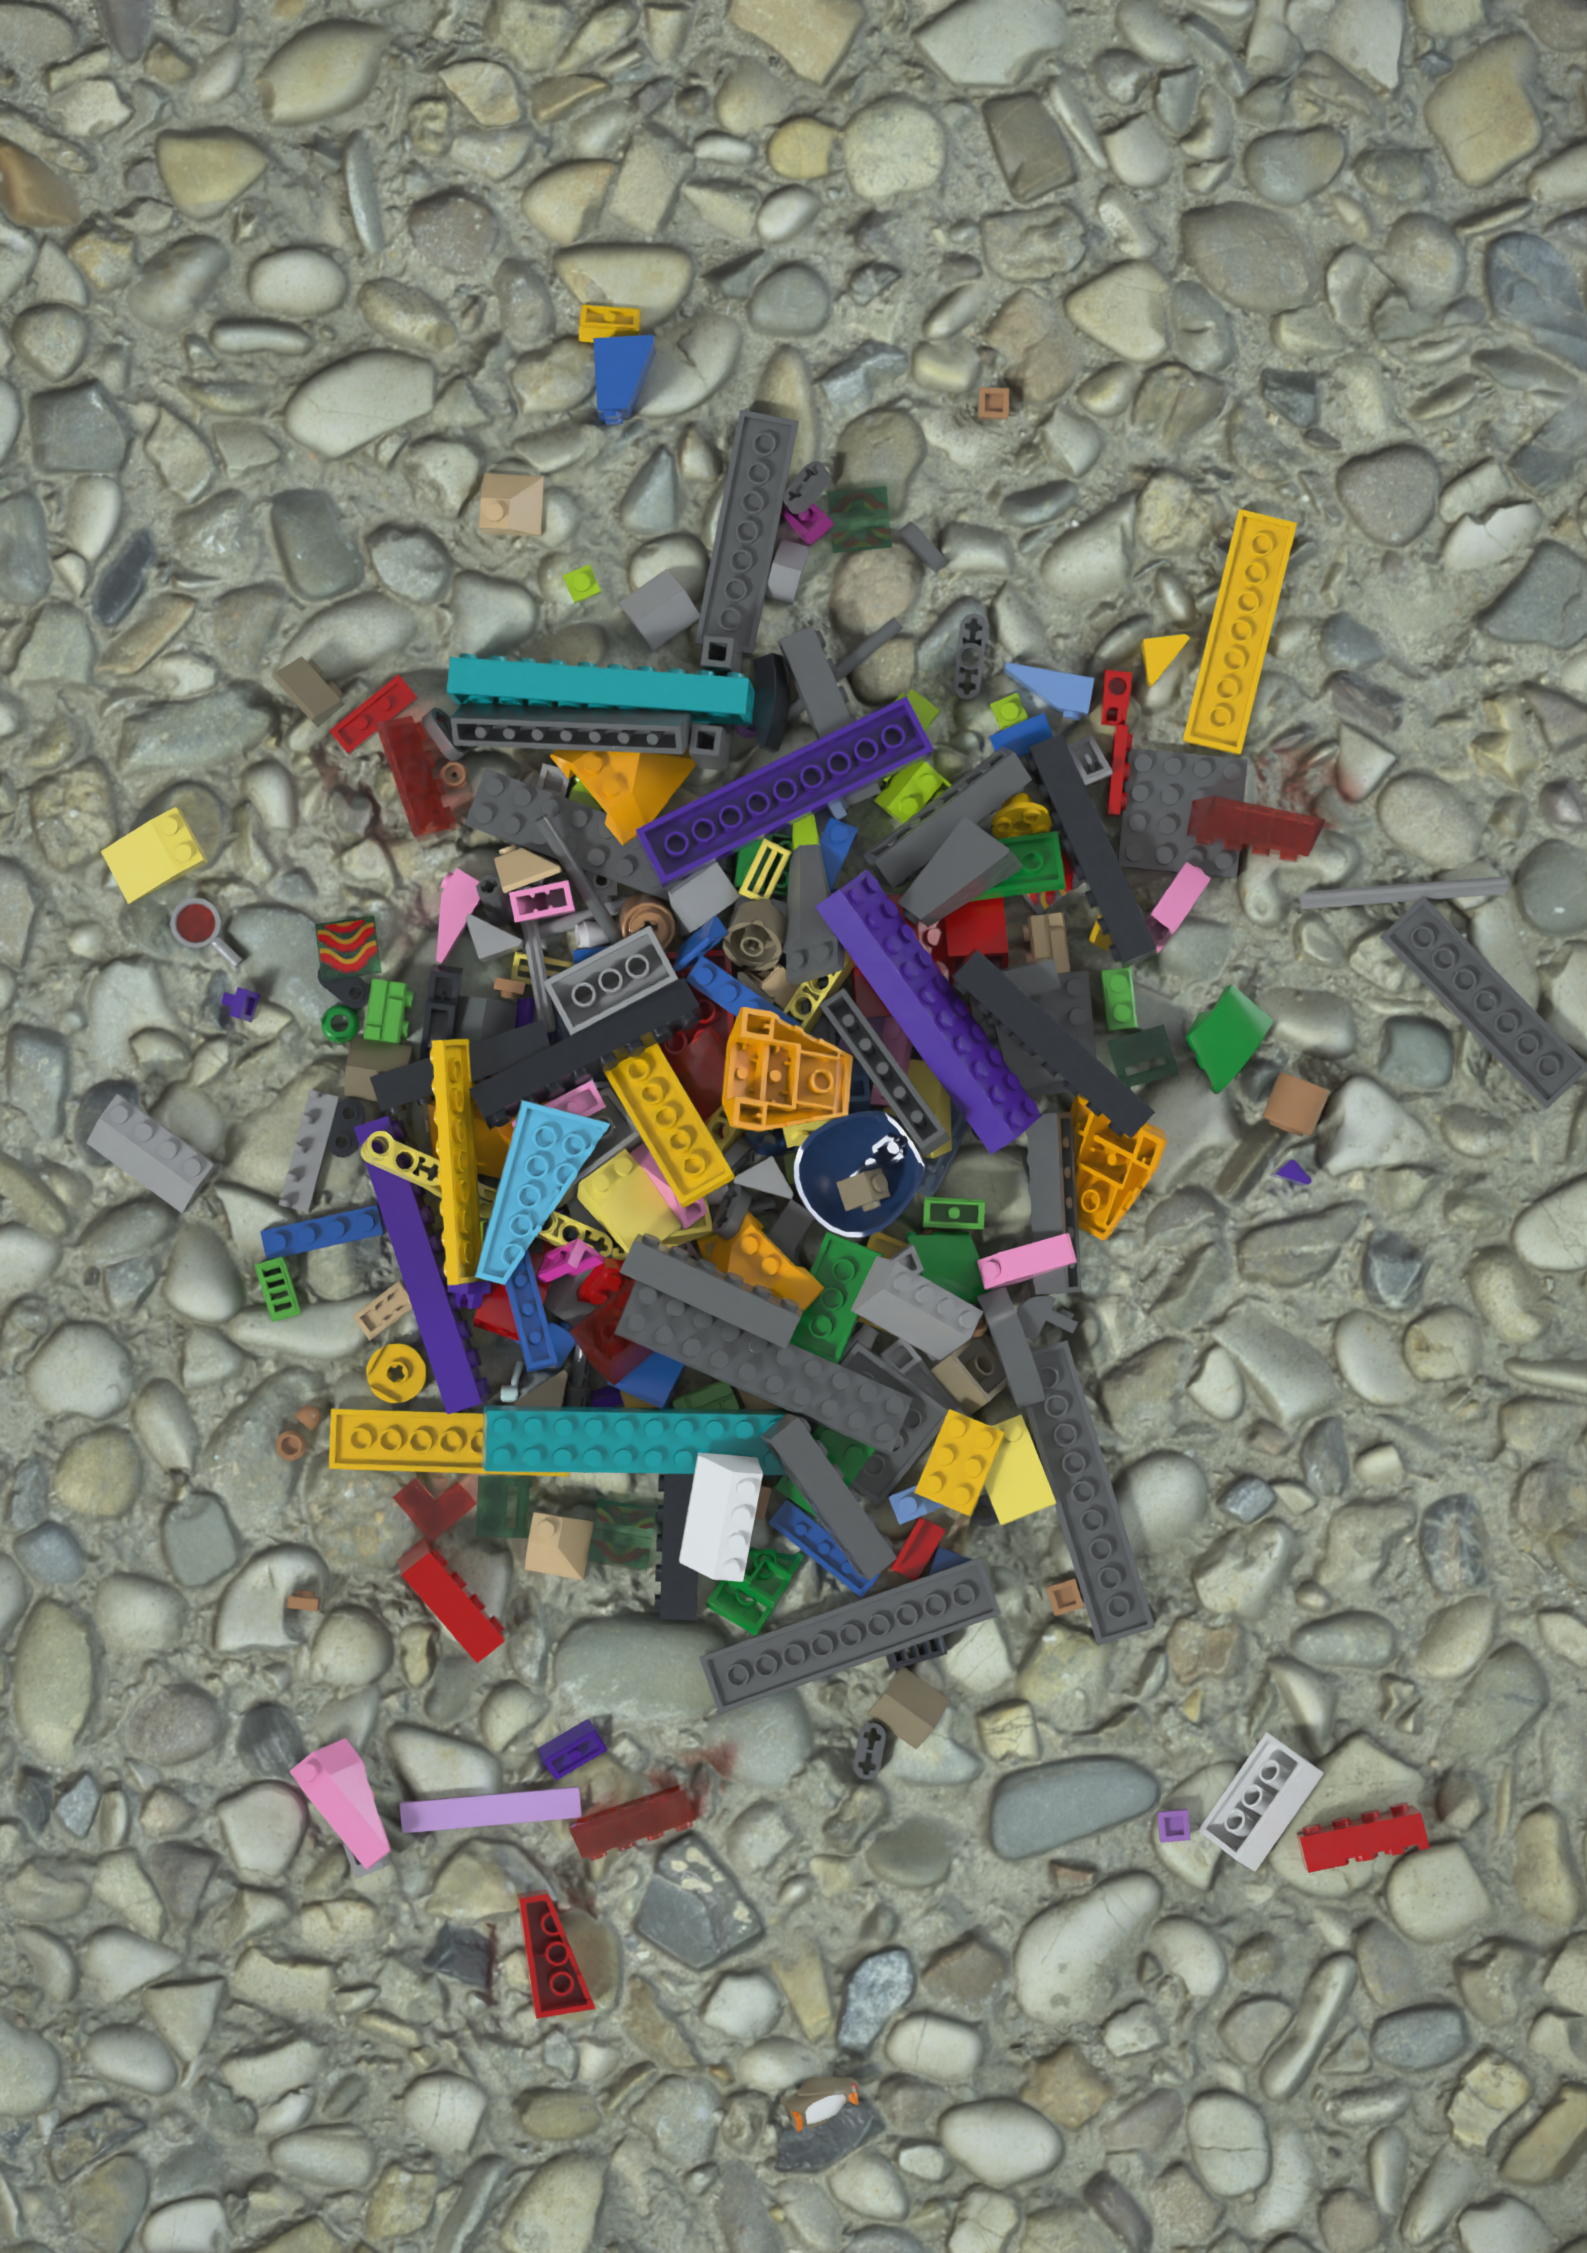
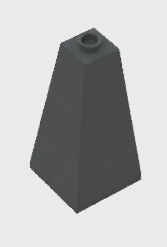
M963 817L899 900L898 904L905 910L902 915L911 923L917 925L920 921L926 927H929L1019 872L1023 865L1009 848L966 817Z

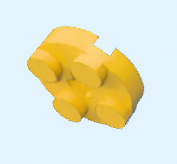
M402 1343L388 1344L378 1349L371 1356L366 1369L368 1383L372 1392L381 1400L389 1403L406 1402L416 1397L423 1389L427 1378V1365L421 1354L413 1347ZM398 1365H401L403 1367L402 1373L405 1374L404 1378L392 1381V1374L388 1372L389 1368H396Z

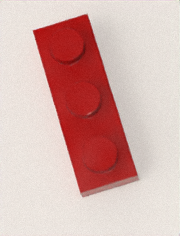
M398 674L329 731L348 755H350L414 703L418 697Z
M1116 724L1114 727L1110 766L1113 774L1109 778L1106 817L1118 818L1120 810H1126L1127 793H1122L1123 781L1129 780L1130 763H1125L1126 751L1131 752L1133 734L1128 733L1129 725Z

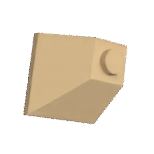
M484 473L479 519L481 533L541 536L544 476Z
M516 844L499 850L501 856L494 858L504 893L565 871L560 863L527 848L517 849Z
M535 1510L528 1539L524 1569L584 1580L594 1521Z

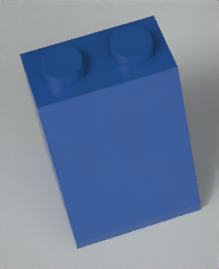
M654 335L593 338L597 410L600 421H605L606 425H621L623 420H630L656 353Z
M629 1340L607 1384L663 1409L670 1405L687 1365Z

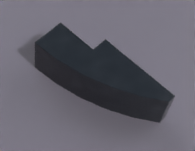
M772 652L752 660L758 686L757 689H754L753 720L759 748L775 753L780 749L788 719L790 675L784 657Z
M433 964L431 968L420 1059L430 1057L432 1041L453 1040L463 968Z

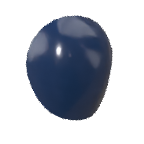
M861 1111L834 1119L820 1126L805 1139L798 1149L795 1158L794 1181L805 1207L820 1224L831 1232L845 1237H866L889 1226L909 1205L919 1189L924 1175L925 1163L923 1152L897 1117L882 1111ZM881 1168L887 1180L891 1197L881 1200L880 1207L866 1212L863 1211V1208L846 1211L837 1182L865 1171Z

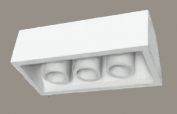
M698 1453L679 1557L681 1564L714 1580L743 1582L763 1476L758 1457Z
M1266 1732L1198 1831L1235 1860L1256 1872L1324 1772Z

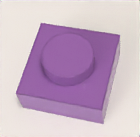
M1187 1808L1157 1811L1161 1843L1191 1840Z

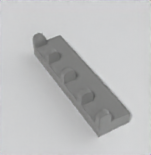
M309 1089L291 1163L279 1201L280 1206L307 1213L310 1212L327 1149L329 1132L340 1097Z

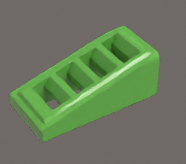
M286 1256L255 1264L272 1322L302 1314ZM280 1267L282 1273L266 1276L265 1271ZM284 1279V1285L274 1288L269 1287L270 1282ZM288 1291L289 1296L273 1300L272 1294ZM291 1302V1308L276 1311L275 1306Z

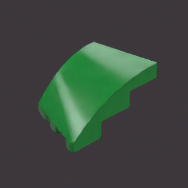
M1234 985L1225 986L1212 1010L1198 1013L1185 1036L1191 1049L1196 1053L1200 1068L1205 1069L1213 1085L1210 1089L1214 1094H1219L1238 1074L1274 1022L1273 1019Z
M955 1231L953 1233L934 1232L933 1235H916L914 1232L905 1233L909 1244L914 1245L923 1266L922 1277L971 1305L978 1302L976 1296L992 1291L991 1289H984L977 1260L980 1259L968 1231Z
M749 1547L743 1582L721 1580L708 1598L706 1607L757 1637L793 1580L805 1555L799 1552L792 1555L777 1553L774 1549L758 1550L755 1547Z

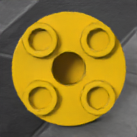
M1023 792L1016 796H1011L1003 802L1001 809L994 815L991 822L993 835L997 839L1050 832L1052 825L1049 811L1042 805L1033 803L1031 796Z

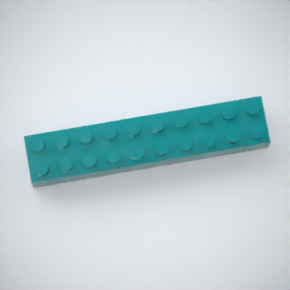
M461 653L459 657H450L447 693L456 705L488 704L690 712L691 722L750 727L752 726L755 695L749 678H745V675L741 673L730 672L727 673V677L715 676L714 672L699 670L697 674H685V670L669 668L667 672H655V668L648 666H638L637 670H627L625 666L619 664H608L607 668L596 667V664L590 662H578L577 666L566 665V662L561 660H548V664L536 663V660L532 658H518V662L507 661L506 657L496 655L489 656L487 660L477 659L476 655Z
M484 1405L482 1467L485 1471L694 1474L698 1453L758 1457L763 1475H787L760 1437L762 1433L787 1413L784 1410Z

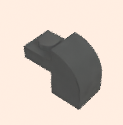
M1039 1295L1028 1298L1016 1309L1026 1338L1036 1342L1045 1321L1070 1333L1074 1332L1078 1322L1072 1320L1073 1313L1061 1307H1058L1056 1312L1051 1310L1056 1298Z

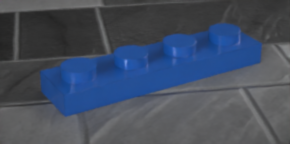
M705 956L700 957L685 979L689 984L736 1017L741 1007L771 1011L777 1014L781 1020L793 1026L801 1025Z
M375 1205L260 1231L266 1260H272L383 1235L384 1230L379 1207Z
M527 1249L525 1255L505 1283L527 1372L557 1366L558 1362Z
M788 1499L785 1500L768 1521L770 1525L861 1598L880 1576L879 1573L870 1581L860 1577L830 1534Z

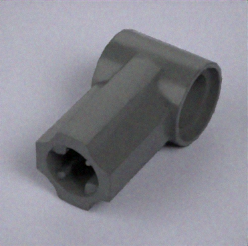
M492 874L483 876L480 883L476 885V888L484 904L489 923L496 926L513 920L514 915L508 892H503L499 877H494Z

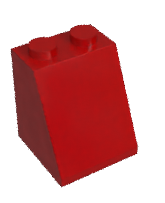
M1003 897L970 901L944 917L950 985L955 981L950 974L974 948L998 969L1008 967L1009 952Z

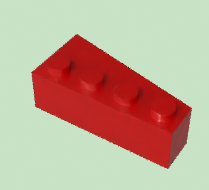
M425 1537L397 1559L401 1576L477 1664L505 1642L502 1633L505 1628L495 1615L491 1618L484 1610L486 1607L484 1602L476 1593L472 1595L465 1587L467 1583L457 1571L453 1572L447 1565L448 1561L438 1549L435 1550Z
M1407 1802L1391 1805L1390 1811L1379 1813L1378 1809L1361 1813L1362 1818L1350 1820L1349 1817L1337 1818L1332 1820V1825L1320 1827V1824L1305 1826L1302 1828L1303 1832L1296 1834L1304 1867L1308 1873L1348 1865L1351 1858H1355V1862L1374 1860L1379 1856L1378 1852L1384 1851L1385 1855L1392 1854V1856L1404 1854L1408 1846L1418 1844L1419 1850L1428 1849L1430 1847L1421 1812L1413 1805L1408 1806Z
M547 1889L518 1893L517 1901L535 2018L539 2019L596 2009Z

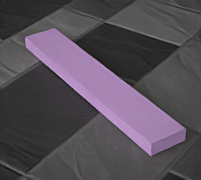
M580 1786L399 1803L402 1833L582 1817Z

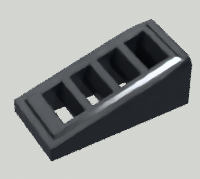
M943 1636L934 1638L937 1648L931 1651L929 1642L925 1641L922 1642L925 1653L919 1654L917 1645L911 1646L914 1655L908 1658L906 1649L900 1650L902 1660L896 1661L894 1653L886 1655L889 1669H896L948 1654Z

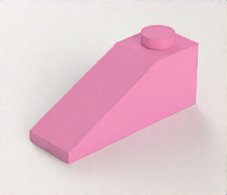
M456 868L454 873L449 871L440 886L444 890L441 893L436 961L442 965L446 963L468 926L465 919L467 914L469 913L474 916L482 902L476 885L480 882Z
M1069 1233L977 1260L984 1289L1009 1287L1077 1262Z

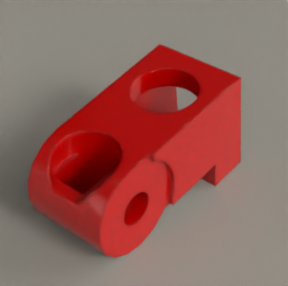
M1104 670L1101 725L1116 726V724H1126L1132 672Z

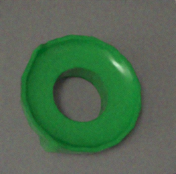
M334 1005L328 1008L320 1018L321 1030L325 1037L338 1044L352 1040L359 1029V1018L356 1012L345 1005ZM337 1015H343L348 1019V1027L343 1032H337L331 1027V1021Z

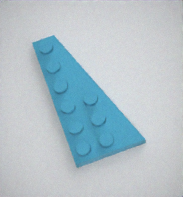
M524 1100L521 1101L474 1275L476 1278L505 1285L535 1236L537 1237L543 1224L576 1178L578 1171L588 1156L591 1155L602 1135L609 1128L610 1123Z

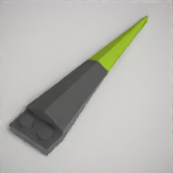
M814 814L794 823L792 831L783 952L786 954V981L793 986L844 970V947L815 907L830 896L831 892L824 867Z

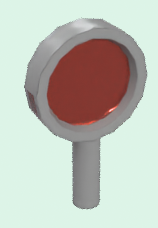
M191 898L184 900L176 906L171 915L170 925L172 934L178 942L194 949L211 945L234 968L243 961L219 937L222 919L215 905L205 899Z

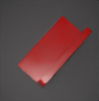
M923 1516L918 1517L898 1551L897 1559L890 1565V1569L901 1573L913 1581L917 1580L946 1530Z

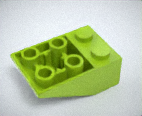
M922 760L896 773L874 802L902 825L952 785Z

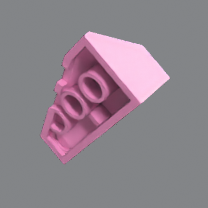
M344 1738L312 1752L289 1771L306 1796L366 1870H369L391 1852L382 1819L378 1815L374 1802V1793L367 1779L364 1761L348 1739Z

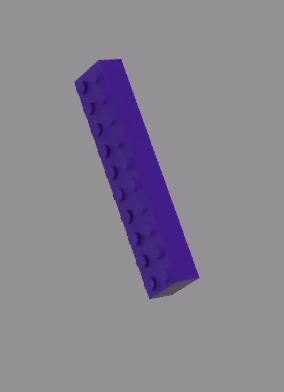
M906 696L636 829V836L662 888L932 756L934 749Z
M868 869L815 906L990 1154L1017 1139L1042 1116L1036 1103L1020 1085L1017 1076L1010 1071L1003 1061L1000 1052L993 1047L986 1037L983 1028L976 1023L969 1013L966 1004L959 999L950 986L949 980L942 975L933 962L931 955L920 944L912 928L905 923L898 913L895 904L888 899L881 889L878 880L871 875Z
M386 1116L354 1127L360 1148L364 1141L377 1131L387 1132L392 1136L393 1140L406 1145L404 1138L408 1137V1133L403 1120L399 1121L397 1116ZM372 1142L373 1151L383 1154L382 1145L378 1142ZM399 1154L396 1157V1164L401 1169H409L411 1167V1159L405 1154ZM365 1161L447 1415L489 1401L488 1394H491V1388L487 1377H481L478 1367L482 1365L481 1357L477 1348L472 1349L469 1340L470 1337H473L472 1329L468 1320L463 1321L460 1309L464 1307H457L455 1293L447 1292L448 1284L444 1274V1263L441 1252L445 1251V1247L442 1244L440 1234L434 1235L435 1232L432 1224L436 1223L431 1206L425 1205L423 1195L426 1194V1189Z

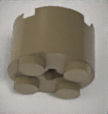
M759 899L758 901H750L739 905L732 913L726 929L728 933L723 941V949L727 957L740 967L743 965L752 967L753 971H763L775 966L782 955L784 947L785 915L768 899Z

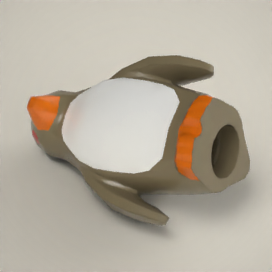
M810 2077L802 2082L801 2087L796 2093L791 2096H783L780 2098V2101L791 2125L796 2132H800L803 2127L812 2128L826 2123L848 2102L858 2105L859 2084L852 2077H821L817 2079Z

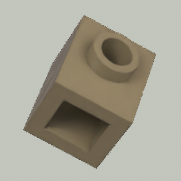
M881 1168L865 1171L837 1182L846 1211L863 1208V1211L866 1212L880 1207L881 1200L891 1197L887 1180Z

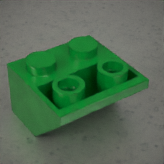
M774 833L765 838L791 851L792 836ZM763 839L735 852L733 874L731 875L730 882L736 890H740ZM767 847L747 890L752 892L772 849ZM777 853L758 894L765 893L783 854ZM790 856L771 895L785 897L788 895Z

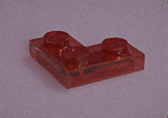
M417 1477L393 1496V1499L431 1543L477 1504L476 1500L459 1480L436 1500Z

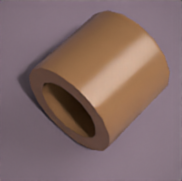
M637 893L629 897L622 904L618 916L619 927L624 939L640 931V928L645 927V921H650L652 925H657L652 930L663 950L672 942L675 934V921L668 904L664 900L647 893Z
M1279 1072L1262 1117L1269 1120L1270 1125L1300 1137L1303 1134L1312 1136L1330 1091L1289 1074Z

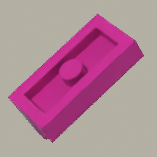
M577 1238L547 1252L535 1278L545 1284L565 1274L574 1277L602 1264L605 1257Z

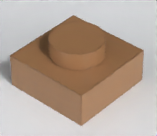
M980 387L978 419L1008 420L1009 388Z
M495 978L494 990L500 991L499 997L517 1000L518 995L525 996L527 987L525 982Z
M1075 1578L1046 1586L1055 1616L1084 1607Z
M297 1589L296 1594L288 1596L287 1608L317 1612L320 1610L321 1597H315V1591Z

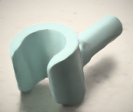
M516 1362L511 1385H501V1400L503 1402H514L518 1398V1384L524 1362Z

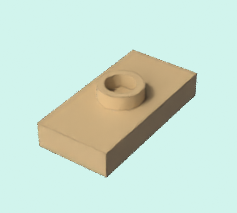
M399 1280L352 1316L369 1340H372L413 1309L405 1285Z

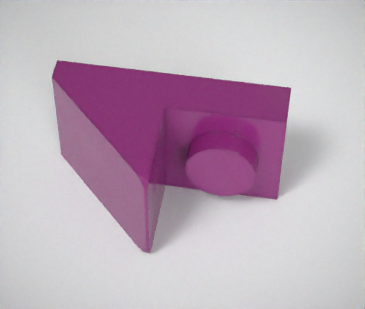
M814 503L806 511L799 514L790 512L787 506L781 511V516L808 546L815 543L834 525L829 516Z

